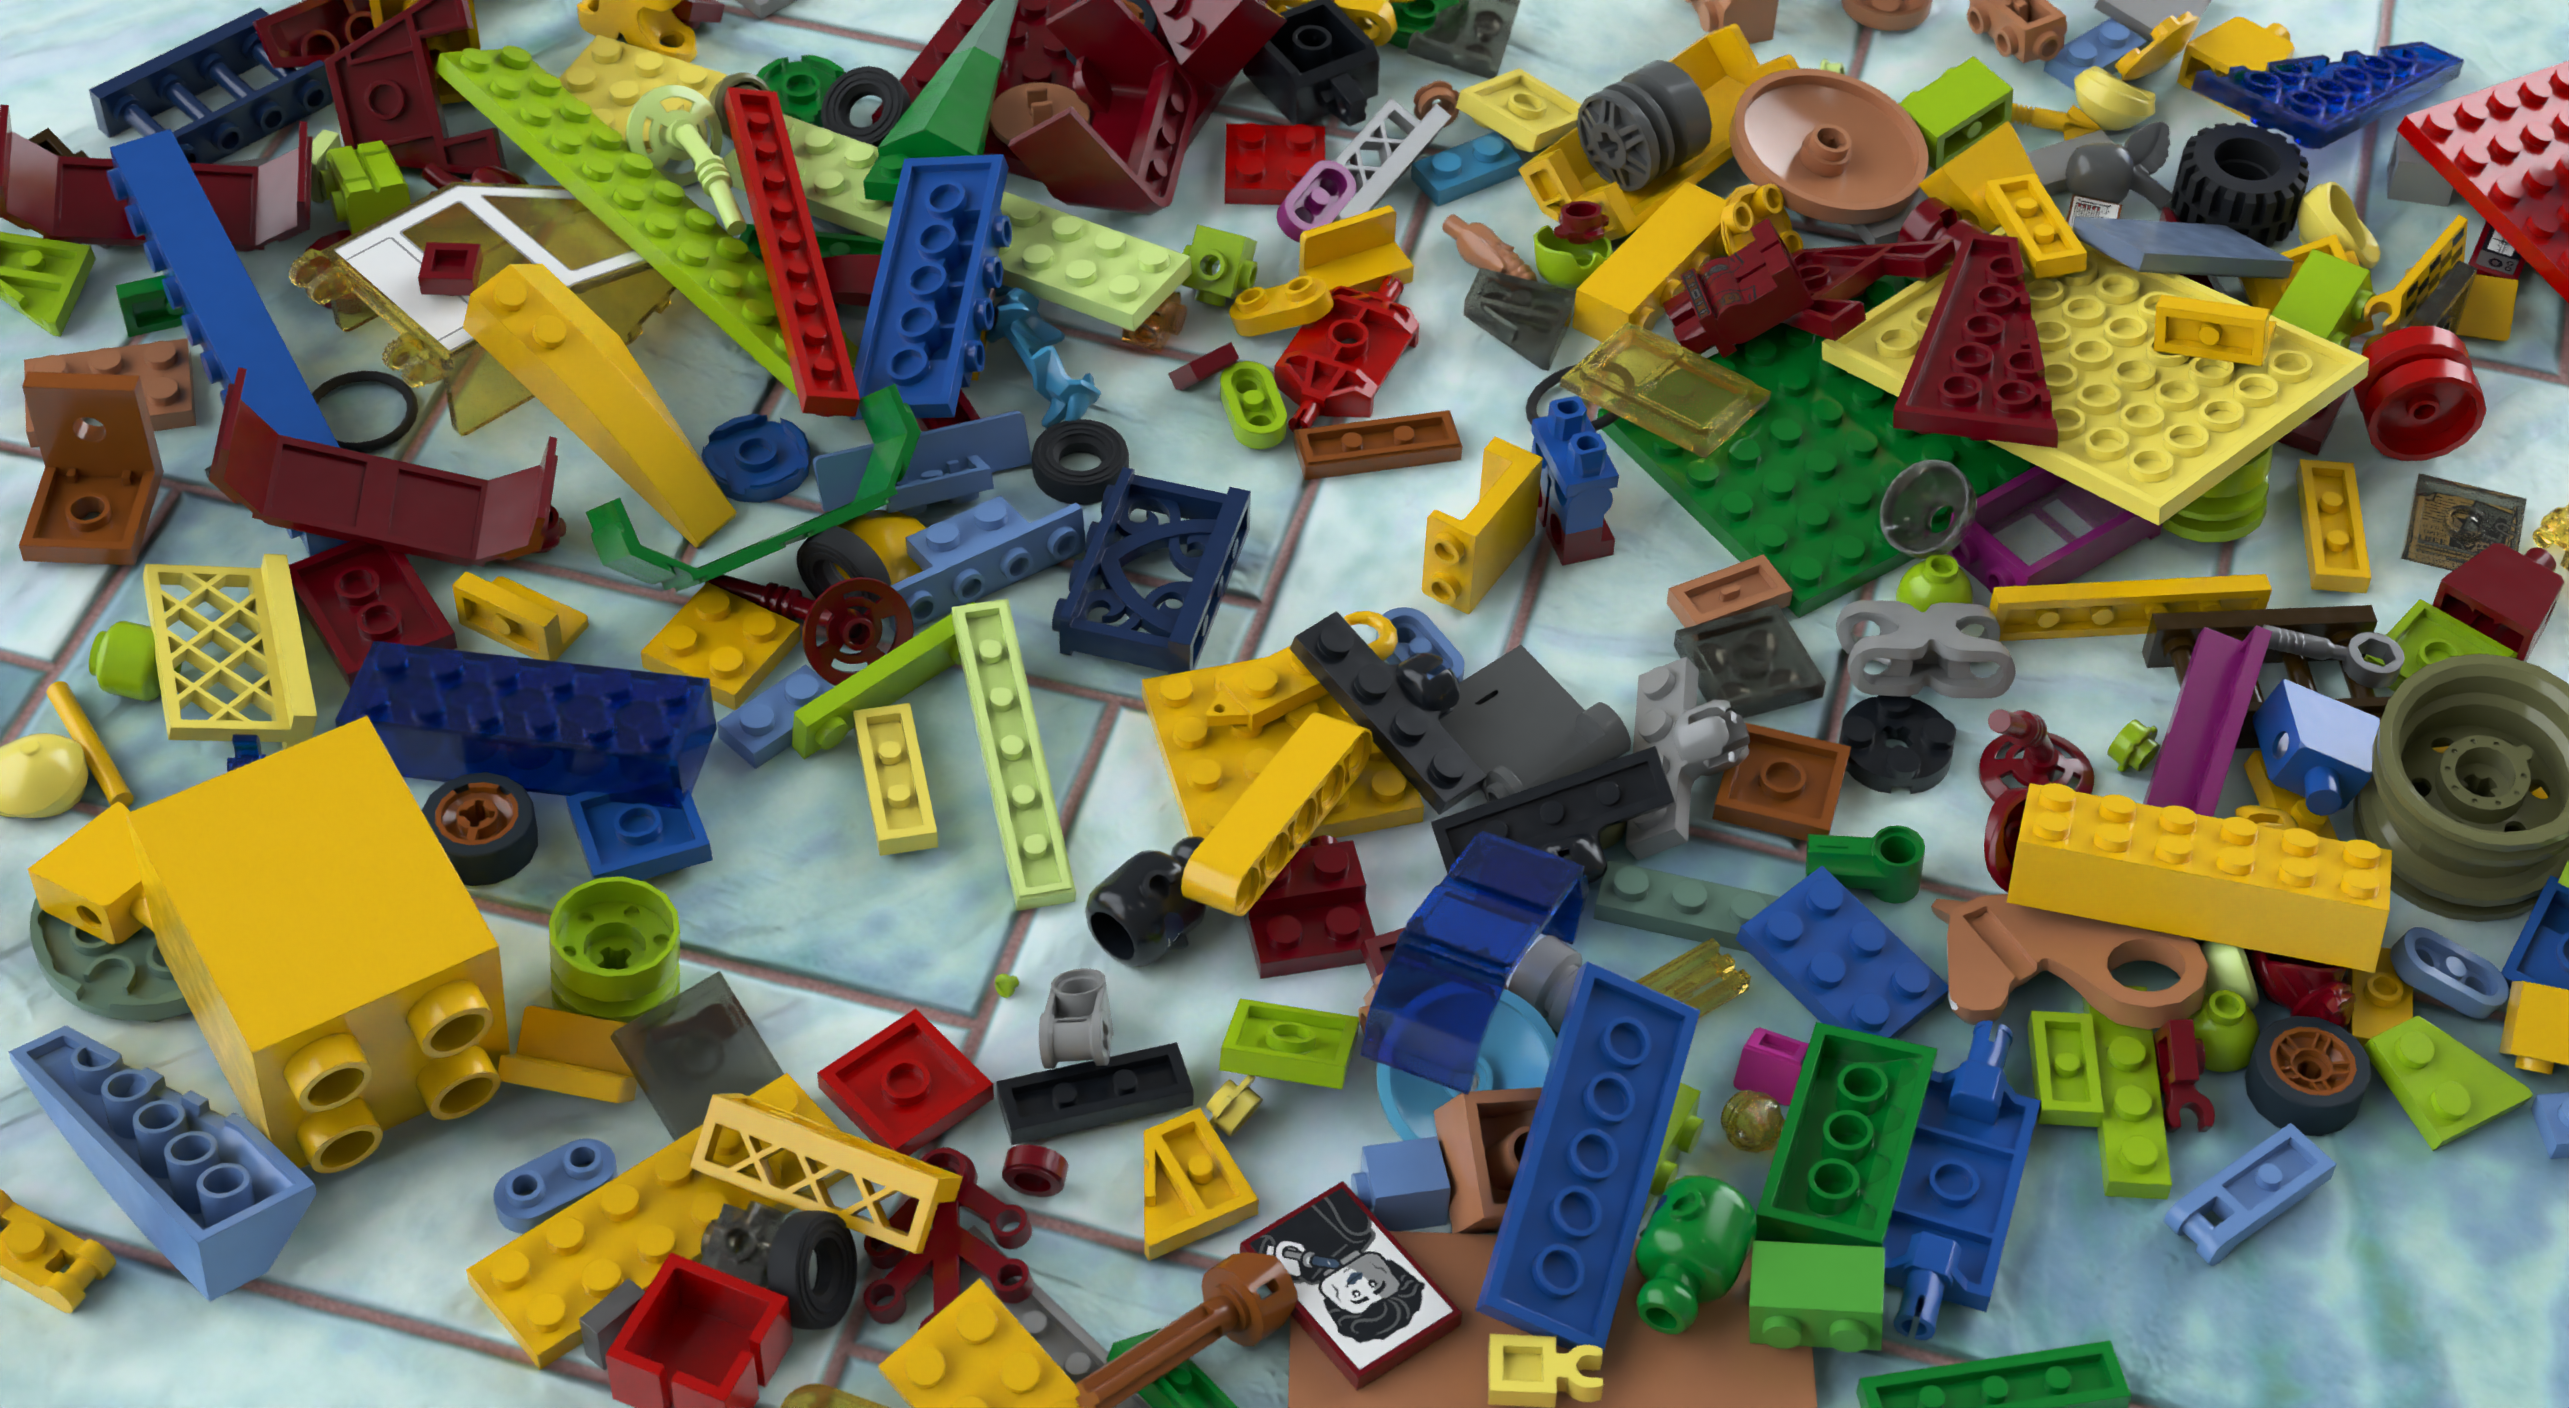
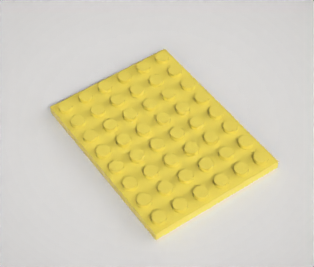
M2002 226L1990 233V235L2008 236ZM2080 241L2087 252L2086 271L2065 274L2055 279H2035L2022 259L2025 272L2026 291L2029 292L2031 300L2032 319L2035 320L2045 366L2047 389H2050L2053 418L2056 419L2058 427V448L1995 440L1986 441L2159 526L2368 376L2369 358L2272 315L2269 316V321H2276V332L2263 366L2154 351L2156 305L2161 294L2243 306L2249 305L2179 274L2138 272ZM1953 261L1929 278H1920L1865 314L1866 321L1838 340L1825 339L1822 341V360L1899 397Z

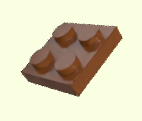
M1745 723L1750 737V743L1748 744L1749 755L1738 766L1724 771L1712 819L1807 841L1808 834L1830 835L1851 746Z

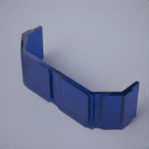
M1484 831L1477 833L1452 864L1447 876L1439 885L1433 888L1407 921L1405 929L1399 935L1391 960L1384 970L1369 1007L1360 1056L1468 1095L1472 1088L1482 1042L1511 973L1539 934L1555 936L1559 940L1572 945L1575 942L1589 891L1587 876L1583 872L1585 866Z

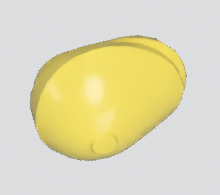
M2098 66L2083 70L2074 79L2077 103L2081 111L2101 127L2104 132L2106 130L2117 131L2133 127L2155 113V93L2128 84Z
M2336 182L2318 184L2302 196L2297 214V222L2300 232L2299 239L2303 245L2336 234L2344 252L2351 250L2355 252L2360 267L2372 269L2377 265L2380 259L2378 243L2372 233L2358 218L2352 200Z
M38 733L21 737L1 746L0 816L20 818L52 817L74 807L85 793L88 781V768L81 745L65 736Z

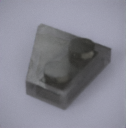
M1459 0L1457 5L1447 7L1435 18L1434 25L1422 34L1418 31L1413 33L1406 53L1484 78L1491 79L1497 77L1520 0Z
M1480 268L1465 298L1463 315L1538 368L1549 371L1573 318L1576 291Z

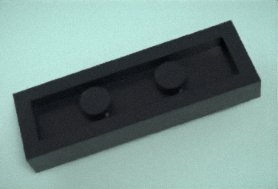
M1177 1042L1111 1056L1106 1066H1097L1095 1061L1092 1060L996 1081L997 1099L1011 1145L1193 1106L1194 1090Z

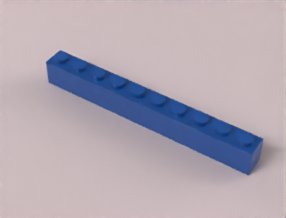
M164 130L110 147L114 169L106 173L113 195L117 201L126 199L129 206L125 207V213L135 237L144 235L147 242L143 243L151 269L154 273L163 271L166 278L162 279V284L167 299L173 310L182 308L185 315L181 316V321L191 346L201 344L204 352L200 353V357L210 383L220 382L224 389L220 391L223 407L229 383H235L238 367L247 369L241 400L279 435L340 448L172 130ZM286 528L291 539L300 536L310 556L350 542Z

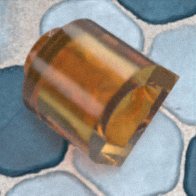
M1174 291L1134 332L1123 328L1122 342L1161 353L1171 334L1179 335L1185 323L1187 306L1181 304L1180 293Z

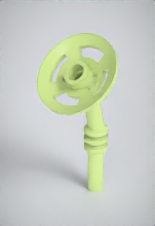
M665 85L648 91L636 102L628 117L626 126L628 149L632 153L641 154L649 158L653 162V167L670 182L679 186H687L699 181L704 193L712 197L728 234L735 236L743 233L747 228V224L731 191L733 184L731 176L723 159L719 156L722 148V128L719 117L711 103L699 92L681 85ZM675 97L686 99L692 102L689 112L685 110L666 112L660 102L667 98ZM646 118L652 120L649 127V141L653 151L649 154L643 142V126ZM705 118H707L711 130L710 148L707 145L708 134L704 122ZM668 159L674 161L691 159L695 169L687 173L676 174L665 171L662 168Z

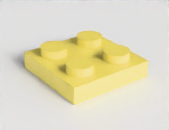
M1518 68L1460 90L1456 108L1473 117V121L1477 125L1493 129L1510 139L1514 147L1533 153L1552 145L1576 128L1578 110L1582 104Z

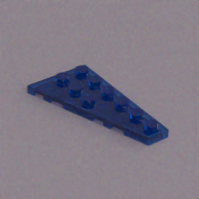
M2420 41L2380 47L2377 56L2364 55L2358 50L2343 52L2341 61L2329 62L2330 58L2326 55H2316L2268 62L2265 71L2250 70L2244 65L2230 67L2228 75L2224 77L2215 76L2216 74L2211 70L2196 72L2191 90L2249 116L2250 121L2259 127L2277 129L2292 136L2293 141L2302 147L2322 149L2458 78L2464 59Z

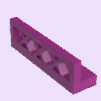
M2256 625L2243 641L2206 627L2199 633L2143 804L2162 808L2182 806L2196 814L2213 817L2273 631Z

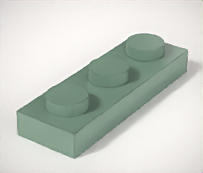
M1607 860V870L1602 877L1595 904L1594 919L1748 952L1735 939L1740 927L1777 900L1779 896Z

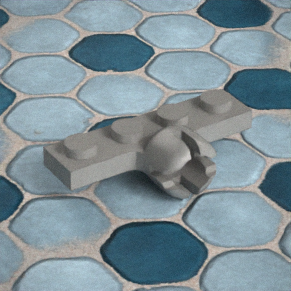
M1687 656L1664 666L1656 667L1649 672L1639 675L1633 753L1656 746L1676 804L1627 821L1625 847L1637 860L1688 842L1691 788L1694 781L1701 775L1711 776L1738 766L1749 755L1748 744L1750 743L1747 726L1742 715L1736 714L1732 710L1726 712L1728 708H1731L1729 701L1714 699L1697 706L1699 670Z

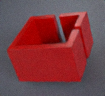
M670 1252L605 1354L613 1399L635 1408H754L759 1399L758 1385L766 1388L793 1343L788 1297Z

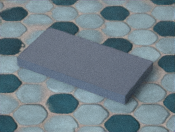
M2076 216L2072 228L2078 240L2138 272L2284 279L2289 278L2294 263L2293 260L2225 225Z

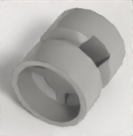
M1547 935L1533 945L1522 958L1508 986V991L1520 996L1531 1004L1543 1018L1548 1017V1025L1553 1027L1557 1034H1559L1578 969L1582 966V956L1555 936Z

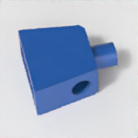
M2284 678L2252 716L2270 781L2278 787L2305 797L2306 806L2313 814L2326 816L2345 809L2373 775L2372 745L2380 724L2379 717Z

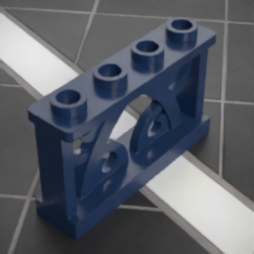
M1123 467L1116 485L1108 484L1105 489L1101 505L1102 517L1100 522L1093 521L1090 524L1085 542L1086 555L1084 560L1076 559L1072 566L1069 578V595L1067 599L1059 598L1056 603L1052 619V630L1059 632L1060 653L1070 656L1073 651L1167 671L1168 675L1195 670L1250 530L1251 491L1229 487L1227 494L1135 475V469ZM1137 508L1146 510L1147 520L1141 523L1131 521L1130 515L1132 511ZM1152 512L1166 514L1170 523L1159 525L1157 516ZM1187 544V553L1198 549L1203 551V554L1193 558L1187 557L1182 553L1180 545ZM1168 548L1169 557L1173 565L1181 573L1193 578L1192 582L1179 581L1162 585L1151 591L1144 599L1132 587L1122 567L1141 556ZM1102 582L1106 589H1100ZM1176 599L1182 602L1183 605L1180 608L1172 609L1165 604V601ZM1162 603V605L1160 606V608H1159V610H1158L1156 607H1157L1159 604ZM1103 607L1109 610L1107 614L1102 616V623L1087 620L1089 613L1095 608ZM1124 614H1126L1129 617L1127 621H1125L1123 624L1117 627L1103 624L1116 622L1120 620L1124 616ZM1141 627L1149 633L1139 632L1138 629Z

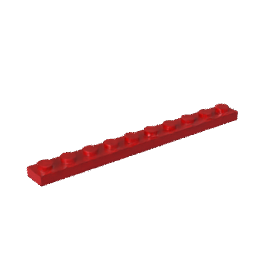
M727 87L724 107L802 413L816 414L822 417L834 415L856 417L860 396L777 92Z

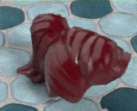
M2244 948L2254 980L2262 988L2268 1000L2291 1011L2290 1017H2318L2337 1024L2342 1028L2349 1024L2354 1011L2356 997L2352 993L2351 985L2341 982L2347 970L2346 967Z

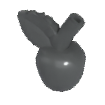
M2164 122L2148 124L2134 132L2126 140L2124 146L2099 142L2076 148L2068 160L2065 172L2069 192L2073 195L2119 204L2126 198L2130 189L2144 196L2161 210L2169 202L2173 194L2151 178L2150 175L2156 173L2165 164L2166 158L2169 156L2168 147L2170 146V140L2168 136L2170 132L2168 125Z

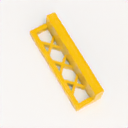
M740 1093L712 1095L689 1167L802 1211H827L834 1213L845 1221L847 1228L915 1254L923 1253L938 1203L955 1201L963 1176ZM723 1126L740 1132L751 1157L734 1166L713 1159ZM758 1139L773 1145L763 1150ZM785 1149L796 1153L807 1177L790 1187L777 1183L767 1160ZM814 1160L829 1166L819 1171ZM755 1166L759 1176L748 1173L746 1170ZM840 1171L853 1175L863 1197V1200L846 1209L833 1204L823 1181ZM871 1181L886 1188L875 1192ZM811 1187L816 1198L801 1192ZM897 1192L920 1199L909 1233L890 1226L880 1201ZM868 1208L872 1219L857 1213Z

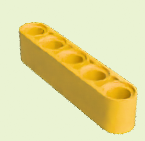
M1313 712L1192 853L1182 876V895L1187 899L1238 917L1244 916L1360 776L1368 762L1372 749L1373 737L1370 729L1319 712Z

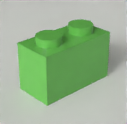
M1753 1241L1749 1302V1343L1768 1344L1780 1349L1809 1346L1834 1348L1849 1353L1861 1350L1882 1351L1885 1248Z

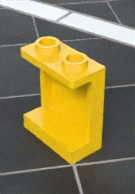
M1496 436L1484 448L1480 497L1477 505L1462 520L1439 510H1433L1427 518L1422 592L1425 595L1468 615L1473 611L1535 536L1543 457Z

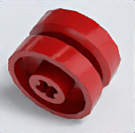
M2410 326L2386 334L2370 344L2361 354L2369 358L2368 376L2353 386V390L2360 411L2363 414L2371 444L2383 455L2400 461L2429 460L2446 455L2467 443L2480 429L2487 411L2484 395L2477 376L2473 372L2466 346L2453 332L2436 326Z

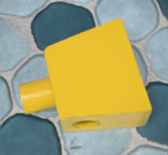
M2234 17L2186 44L2177 83L2255 123L2287 80L2295 52L2290 33L2279 23H2271L2266 28H2263L2244 17Z
M2007 121L1940 167L1918 185L1929 198L1937 197L1961 213L1962 220L1970 219L1990 233L2002 225L1985 200V181L2035 173L2037 177L2038 175L2013 126Z
M117 801L28 868L34 891L42 910L112 945L123 943L143 926L154 932L126 818V813L130 811L120 801Z

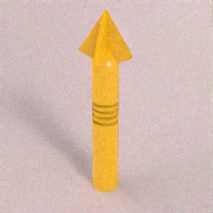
M2012 103L2011 123L2017 121L2016 124L2021 122V125L2026 123V126L2031 124V127L2063 132L2065 141L2102 130L2101 127L2074 104L2065 113L2038 107L2033 109L2032 106L2028 108L2026 105L2023 108L2021 104L2018 107V104Z

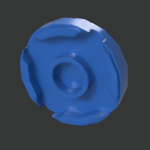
M761 414L733 418L716 427L708 436L709 443L705 448L703 446L702 461L728 498L739 502L755 503L779 499L798 489L809 474L811 452L805 433L793 422L780 418L781 423L768 421L767 415Z

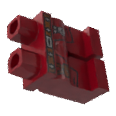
M1769 218L1750 228L1755 241L1727 258H1715L1708 261L1698 274L1692 268L1680 275L1686 290L1663 303L1668 317L1675 326L1673 328L1675 337L1690 360L1714 346L1724 359L1737 351L1735 344H1741L1757 337L1814 304L1791 252Z

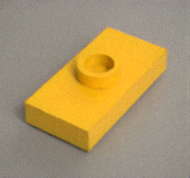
M2381 947L2375 973L2347 968V984L2351 985L2352 993L2356 997L2354 1011L2347 1025V1032L2357 1038L2362 1047L2372 1037L2413 1018V987L2404 983L2396 974L2390 957V948Z

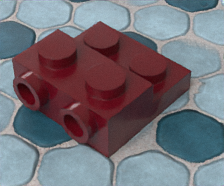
M1321 835L1309 840L1303 848L1297 851L1256 903L1244 915L1260 979L1365 963L1360 946L1365 939L1375 937L1376 935L1365 901L1366 882L1353 840L1338 842L1335 837L1329 835Z

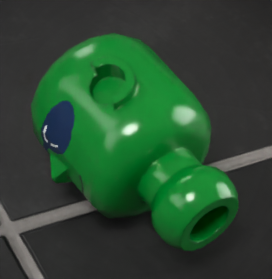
M1691 1175L1677 1179L1667 1186L1658 1200L1646 1228L1640 1232L1641 1239L1635 1251L1636 1265L1647 1282L1638 1293L1637 1309L1643 1322L1654 1330L1665 1334H1679L1689 1329L1698 1315V1303H1710L1724 1297L1737 1280L1756 1238L1757 1222L1755 1210L1750 1202L1734 1186L1706 1175Z

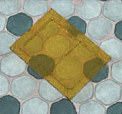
M1628 322L1561 377L1560 387L1705 459L1765 405L1771 395V391L1754 384L1752 380L1641 326Z

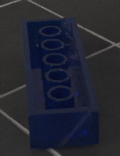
M378 641L373 642L335 719L336 727L338 728L368 716L402 777L447 782L464 774L488 772L511 778L522 785L527 792L571 796L586 791L607 793L612 802L644 803L655 807L683 810L681 802H684L688 790L692 794L717 730L709 678Z

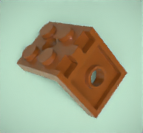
M27 371L22 388L45 469L19 543L23 561L135 565L164 473L140 376ZM81 418H93L102 423L103 426L87 424ZM90 512L101 513L93 519L82 520Z

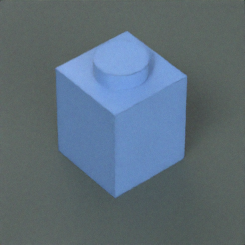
M1437 1136L1362 1146L1361 1172L1352 1173L1351 1175L1352 1191L1388 1231H1405L1447 1225L1451 1187Z

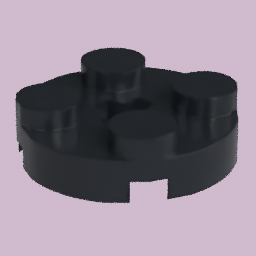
M1878 695L1877 697L1862 700L1846 713L1842 721L1838 744L1851 746L1846 771L1862 785L1878 792L1890 794L1892 786L1901 788L1911 787L1910 794L1921 793L1939 784L1947 775L1953 756L1956 728L1951 721L1945 719L1936 709L1920 700L1911 698V696ZM1890 739L1904 742L1907 747L1896 745L1890 748L1886 746V741Z

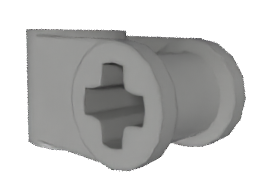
M1084 968L1070 970L1058 975L1051 983L1045 1012L1041 1014L1039 1021V1048L1043 1067L1045 1069H1055L1058 1062L1094 1060L1097 1066L1108 1065L1110 1043L1114 1033L1105 975L1101 971Z

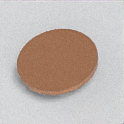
M1043 82L1027 83L1013 87L997 97L993 102L990 125L994 134L1008 145L1009 141L1071 106L1088 124L1090 122V113L1087 103L1082 102L1075 91L1067 87Z

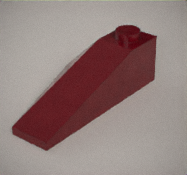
M303 0L252 22L273 69L305 67L318 60L324 62V60L374 30L369 0Z

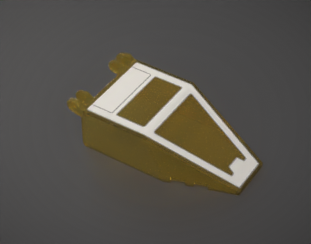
M452 182L322 251L309 249L303 253L302 257L298 256V259L294 260L293 265H290L291 269L288 271L290 273L288 276L291 279L290 281L300 289L302 287L306 289L307 287L309 298L318 305L320 303L324 305L331 300L335 323L342 331L350 332L380 316L401 335L398 336L397 340H392L384 348L382 353L383 363L393 371H399L402 368L400 376L412 388L416 387L419 389L421 386L424 387L426 384L430 385L444 379L452 427L461 436H466L535 398V396L463 329L470 296L421 294L418 276L426 242L481 244L483 263L477 288L509 264H543L616 332L626 346L633 343L643 333L642 324L654 312L661 314L671 304L670 295L677 289L564 186Z

